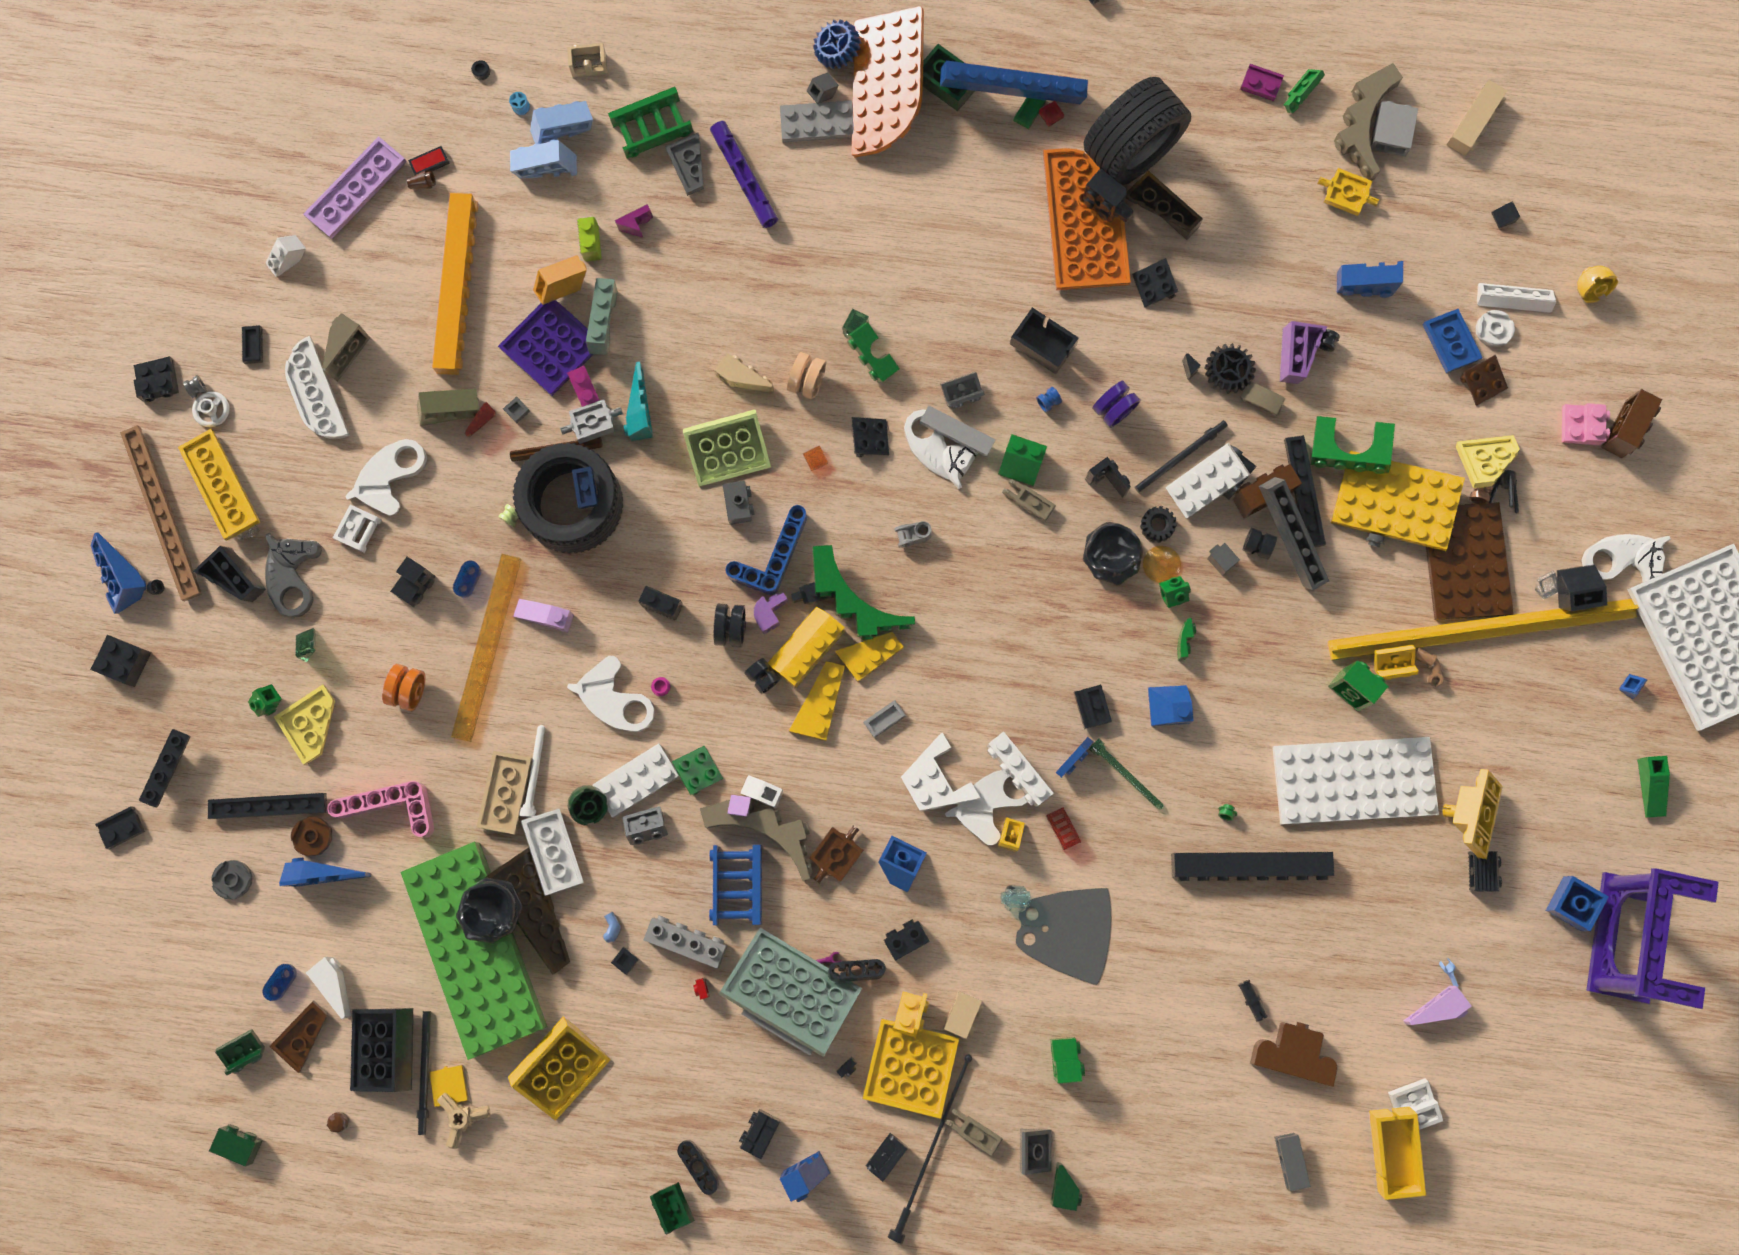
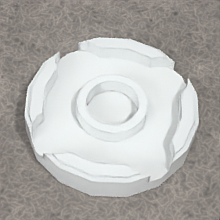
M1500 310L1488 311L1478 319L1476 324L1477 337L1483 344L1490 347H1501L1507 344L1515 332L1513 320L1509 318L1508 314Z

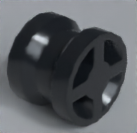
M1326 329L1321 338L1319 348L1324 351L1333 352L1336 348L1335 343L1339 341L1340 335L1333 330Z

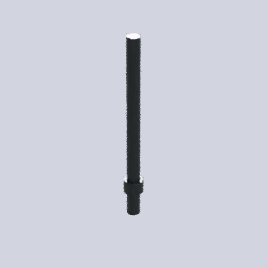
M1223 420L1215 427H1210L1206 430L1203 436L1135 486L1138 493L1207 441H1212L1216 438L1217 434L1228 426L1226 421Z
M423 1011L419 1110L416 1113V1118H418V1135H426V1121L429 1118L427 1096L431 1011Z

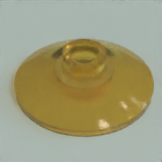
M1156 546L1150 549L1144 556L1143 569L1149 579L1160 583L1177 577L1181 569V560L1177 552L1172 548ZM1160 560H1165L1166 565L1162 566Z

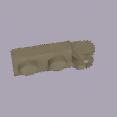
M1010 479L1008 483L1020 492L1016 495L1009 489L1004 488L1002 493L1009 499L1014 500L1016 504L1046 522L1056 505L1026 485L1023 486L1019 482Z
M953 1108V1115L964 1120V1123L960 1128L955 1122L947 1119L945 1124L957 1131L960 1136L990 1156H993L1003 1138L970 1116H966Z

